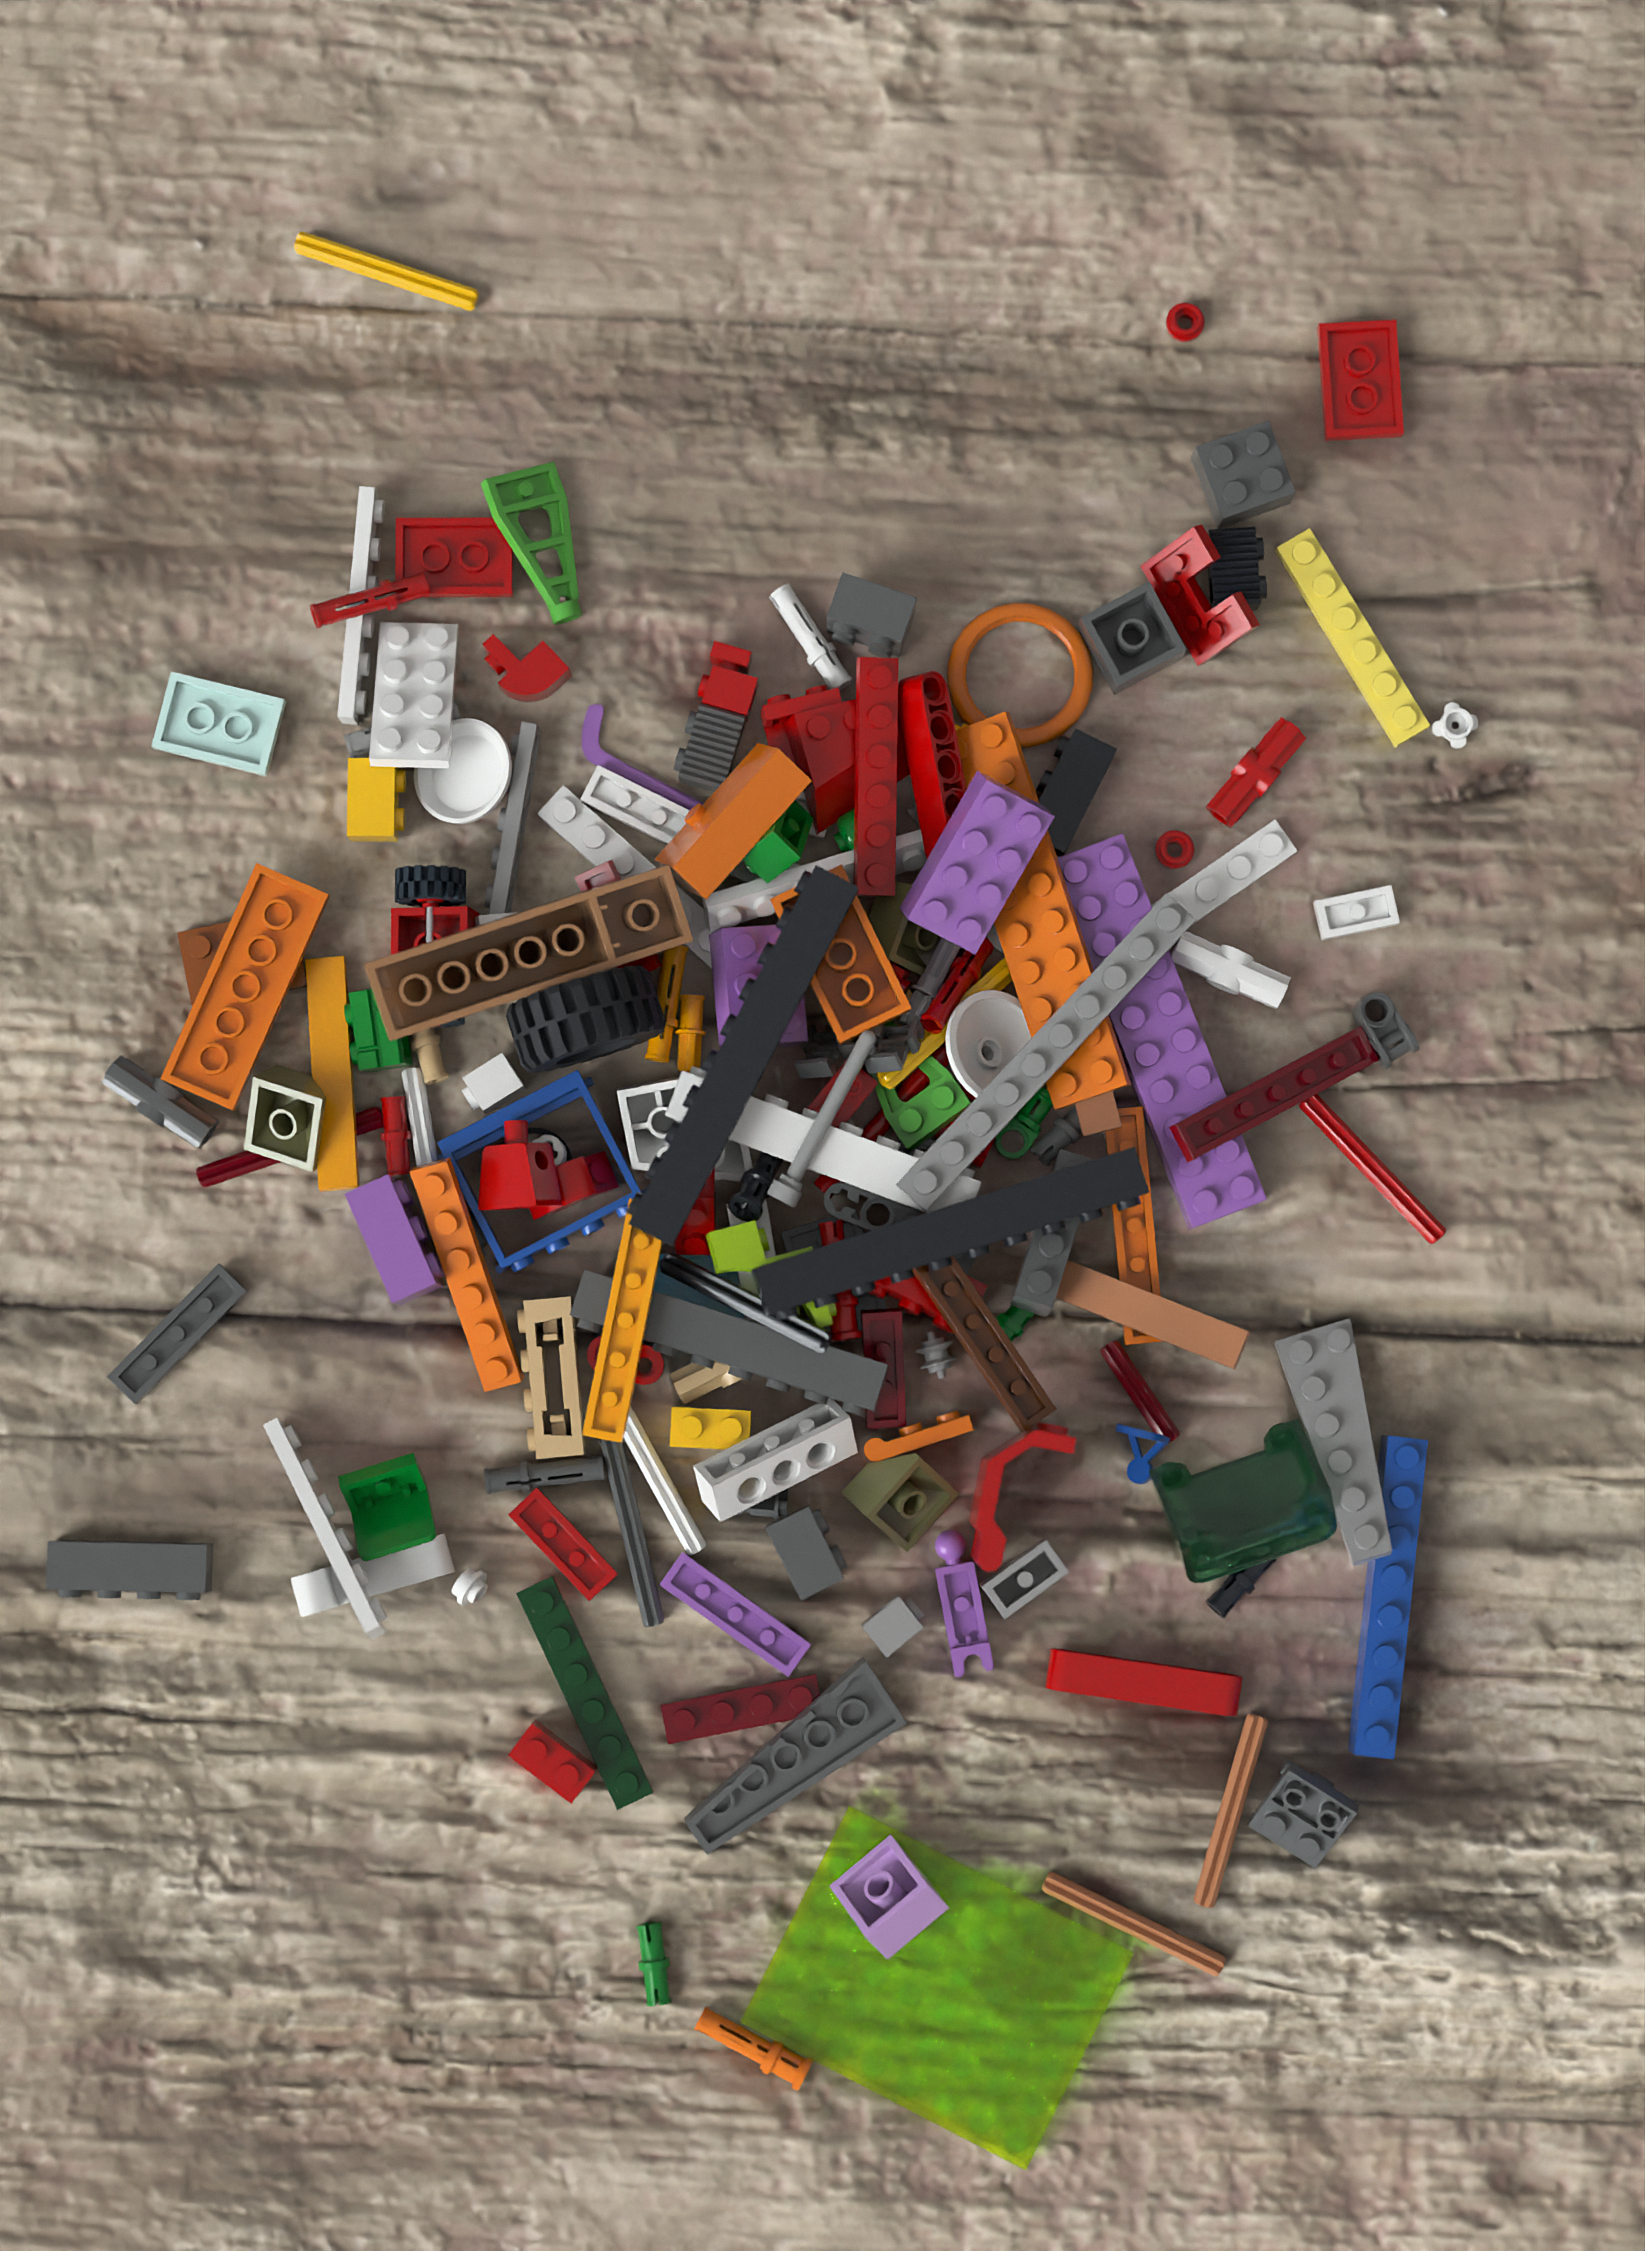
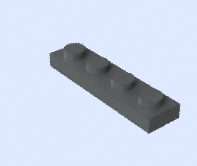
M217 1264L107 1377L134 1404H139L249 1291L221 1264Z

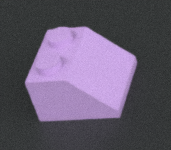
M891 1834L830 1885V1888L867 1940L887 1960L949 1908L931 1882Z

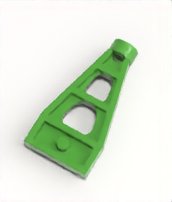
M546 463L486 478L480 484L493 520L546 602L553 624L561 625L581 617L583 613L578 602L579 593L567 496L555 463ZM543 508L549 514L551 535L549 539L535 542L524 532L519 524L518 516L519 513ZM555 549L559 555L562 574L553 578L545 576L536 558V553ZM566 597V602L560 603L559 598Z
M892 1020L885 1023L886 1027L897 1026ZM932 1055L918 1066L929 1077V1086L907 1102L899 1099L895 1088L889 1090L882 1086L876 1076L877 1073H870L871 1077L878 1082L875 1089L884 1115L909 1151L959 1117L972 1103L955 1076Z

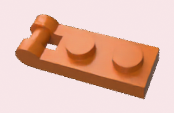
M956 1410L936 1417L938 1425L926 1429L922 1428L921 1422L898 1429L900 1437L884 1442L880 1438H871L864 1445V1454L871 1461H881L973 1431L974 1429L969 1415L960 1417L959 1411Z

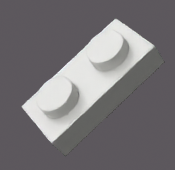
M1392 885L1313 902L1321 941L1395 926L1400 923Z

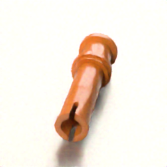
M707 2006L704 2008L694 2030L704 2033L728 2048L761 2064L760 2069L763 2070V2073L768 2075L772 2072L792 2083V2088L796 2091L799 2090L814 2060L810 2056L803 2058L784 2047V2042L780 2040H773L772 2043L741 2025L710 2010Z

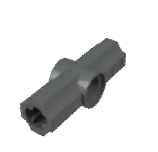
M121 1055L110 1065L101 1082L136 1106L135 1109L162 1128L168 1127L179 1137L199 1149L209 1141L219 1123L218 1120L185 1099L186 1095L166 1081L161 1080L158 1076L154 1078L145 1072L143 1068Z

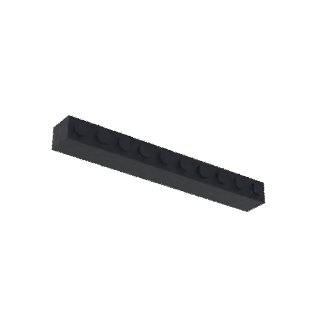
M817 865L812 873L806 870L803 872L794 892L800 894L794 908L786 906L776 924V928L782 930L775 944L767 942L762 950L757 963L763 967L757 979L754 980L749 977L738 997V999L744 1001L738 1015L730 1013L720 1031V1035L726 1037L719 1051L710 1050L701 1068L702 1071L707 1073L701 1086L698 1087L693 1084L682 1106L688 1108L687 1113L681 1123L676 1120L673 1121L664 1138V1142L670 1144L664 1157L655 1156L645 1175L646 1178L651 1180L645 1193L642 1194L637 1191L626 1213L632 1215L629 1222L630 1225L670 1246L674 1245L853 903L859 887Z
M1132 1147L754 1268L751 1270L765 1316L775 1314L777 1321L800 1314L798 1306L814 1302L816 1309L838 1302L837 1294L852 1289L854 1296L876 1290L875 1281L890 1277L891 1283L895 1284L915 1277L913 1269L928 1265L930 1272L953 1265L951 1257L965 1252L969 1260L990 1253L989 1245L1004 1241L1005 1247H1010L1028 1241L1026 1233L1040 1228L1043 1235L1065 1229L1064 1221L1079 1216L1081 1223L1104 1216L1102 1208L1116 1204L1118 1211L1140 1205L1139 1197L1150 1191L1136 1149Z

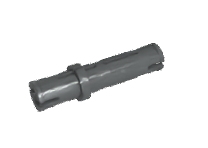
M601 1454L592 1457L528 1464V1461H519L518 1466L484 1469V1478L487 1494L519 1489L526 1493L531 1492V1488L605 1480L603 1456Z

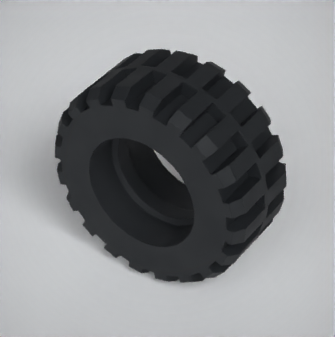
M641 965L614 968L553 985L512 1003L508 1007L506 1014L520 1064L528 1073H540L542 1071L565 1068L631 1048L662 1034L666 1024L651 972Z

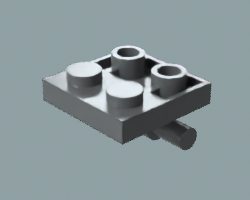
M1287 1759L1280 1769L1281 1777L1252 1814L1248 1826L1316 1868L1356 1816L1359 1805L1334 1789V1783L1315 1771L1309 1773Z

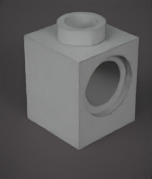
M897 1595L864 1621L861 1626L887 1658L924 1628L919 1621L924 1614L910 1597L903 1601Z

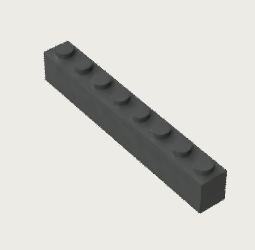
M584 1270L570 1312V1316L579 1319L577 1327L600 1334L601 1328L604 1327L613 1278ZM653 1291L644 1340L654 1343L653 1351L672 1357L676 1356L677 1350L692 1355L691 1363L713 1369L715 1362L730 1367L729 1375L751 1381L753 1374L768 1379L767 1387L789 1393L790 1386L805 1390L804 1398L826 1405L828 1398L844 1403L842 1410L865 1417L866 1410L876 1412L889 1370L888 1364L828 1346L824 1353H818L769 1327Z

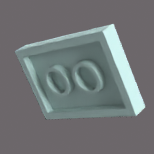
M171 672L152 747L156 750L267 777L286 701L282 698Z

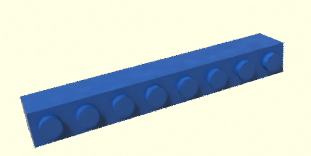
M1381 1435L1378 1475L1392 1553L1368 1561L1348 1742V1751L1354 1755L1394 1759L1428 1440Z

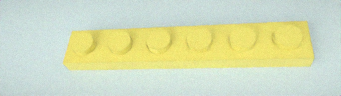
M1309 528L1275 549L1276 554L1393 746L1396 748L1430 727L1429 722L1312 530Z

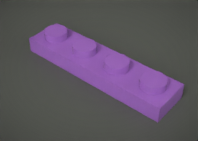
M684 1552L680 1554L659 1584L787 1677L790 1676L811 1646L809 1641Z

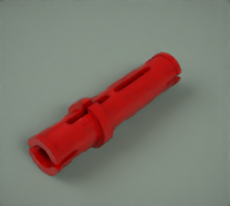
M421 572L415 576L393 582L385 579L380 581L379 586L346 594L318 604H311L310 611L314 624L319 629L325 625L356 618L385 608L388 611L396 610L399 604L422 597H429L430 591L425 575ZM404 590L402 593L375 600L376 597ZM365 601V603L361 605H357L340 611L335 610L341 607Z
M984 939L976 955L965 950L961 957L953 961L950 967V975L937 992L926 1012L921 1016L920 1022L926 1031L932 1034L941 1033L944 1025L970 985L977 983L981 977L980 969L994 950L990 940Z

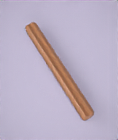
M1248 1714L1246 1716L1194 1894V1902L1207 1908H1213L1216 1904L1267 1729L1268 1720L1256 1714Z
M1049 1872L1043 1881L1042 1890L1044 1893L1213 1976H1218L1225 1965L1226 1959L1223 1955L1057 1873Z

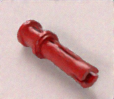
M836 1220L834 1223L833 1221L818 1223L822 1246L845 1239L843 1220ZM851 1289L838 1293V1302H835L837 1315L831 1316L833 1324L830 1325L832 1342L863 1338V1332L858 1330L855 1306L859 1304L858 1298L852 1294Z

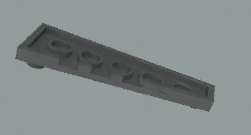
M864 1657L859 1659L684 1817L686 1825L706 1854H709L907 1724Z

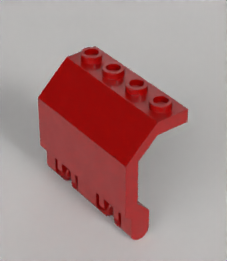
M1037 1423L1036 1430L1029 1429L1026 1432H1021L981 1457L969 1522L975 1529L971 1556L983 1570L991 1572L1000 1567L1006 1544V1537L994 1521L1004 1464L1032 1446L1073 1454L1076 1438L1067 1436V1427Z

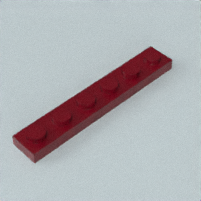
M1359 1026L1170 1126L1169 1129L1188 1163L1374 1064L1379 1059L1362 1026Z

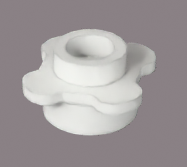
M1451 702L1444 707V714L1441 719L1433 723L1432 732L1435 736H1443L1450 741L1453 748L1460 749L1466 745L1468 734L1478 727V719L1475 715H1470L1468 711L1460 708L1457 703ZM1453 722L1458 723V729L1452 728Z

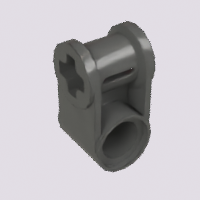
M1374 992L1361 997L1355 1003L1353 1008L1355 1022L1358 1026H1362L1379 1059L1378 1063L1383 1069L1387 1070L1390 1068L1392 1061L1409 1051L1415 1053L1420 1050L1416 1037L1409 1026L1403 1021L1392 1000L1387 995ZM1369 1001L1377 1002L1382 1008V1017L1378 1022L1369 1020L1365 1014V1006ZM1398 1040L1400 1041L1399 1044H1397V1045L1393 1046L1392 1048L1388 1049V1046L1392 1045L1393 1043L1397 1042Z

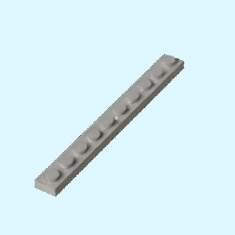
M1166 893L896 1185L926 1212L1191 927L1196 919Z

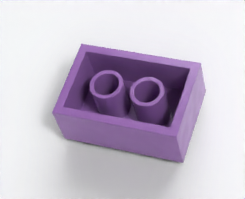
M776 925L720 928L709 935L719 1047L722 1046L726 1038L720 1035L726 1019L730 1013L737 1016L744 1003L738 997L749 977L756 980L763 967L757 963L762 950L767 942L775 944L782 931L776 928ZM804 996L777 1048L793 1047L808 1041Z
M387 1174L345 1193V1197L393 1304L403 1305L444 1286L441 1277L445 1276L438 1254L429 1253L425 1241L431 1239L422 1218L414 1217L409 1207L415 1201L406 1182L403 1183L402 1180H397Z

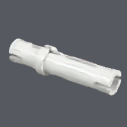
M785 584L775 590L769 596V599L778 609L790 630L808 655L806 660L809 665L816 667L829 689L839 688V691L846 688L853 679L838 660L835 654L836 648L823 637L811 616L797 598L791 585Z

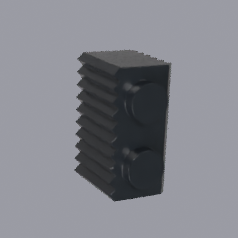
M1255 527L1208 530L1207 534L1221 556L1219 560L1208 567L1211 607L1214 608L1232 594L1241 591L1251 610H1258L1261 599L1267 598L1266 576L1259 575L1258 561L1264 560L1263 537H1256Z

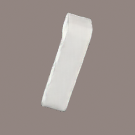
M445 1533L437 1535L430 1542L371 1561H362L361 1558L351 1560L353 1565L360 1562L369 1578L370 1584L364 1586L369 1597L455 1572ZM332 1566L290 1578L301 1617L350 1603Z

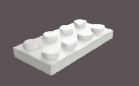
M380 622L369 752L370 766L449 768L459 640L458 624Z

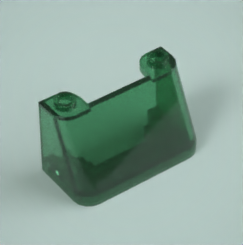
M1298 1419L1272 1426L1263 1438V1451L1191 1475L1185 1464L1167 1462L1158 1468L1149 1470L1153 1488L1189 1581L1193 1583L1209 1582L1327 1540L1337 1530V1520L1332 1492Z

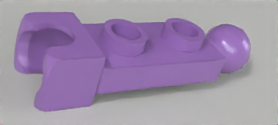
M945 1530L937 1536L935 1550L945 1560L946 1566L934 1569L955 1677L963 1676L965 1672L964 1660L971 1654L981 1658L982 1666L985 1670L992 1671L994 1670L974 1561L961 1562V1556L966 1549L964 1536L955 1530Z

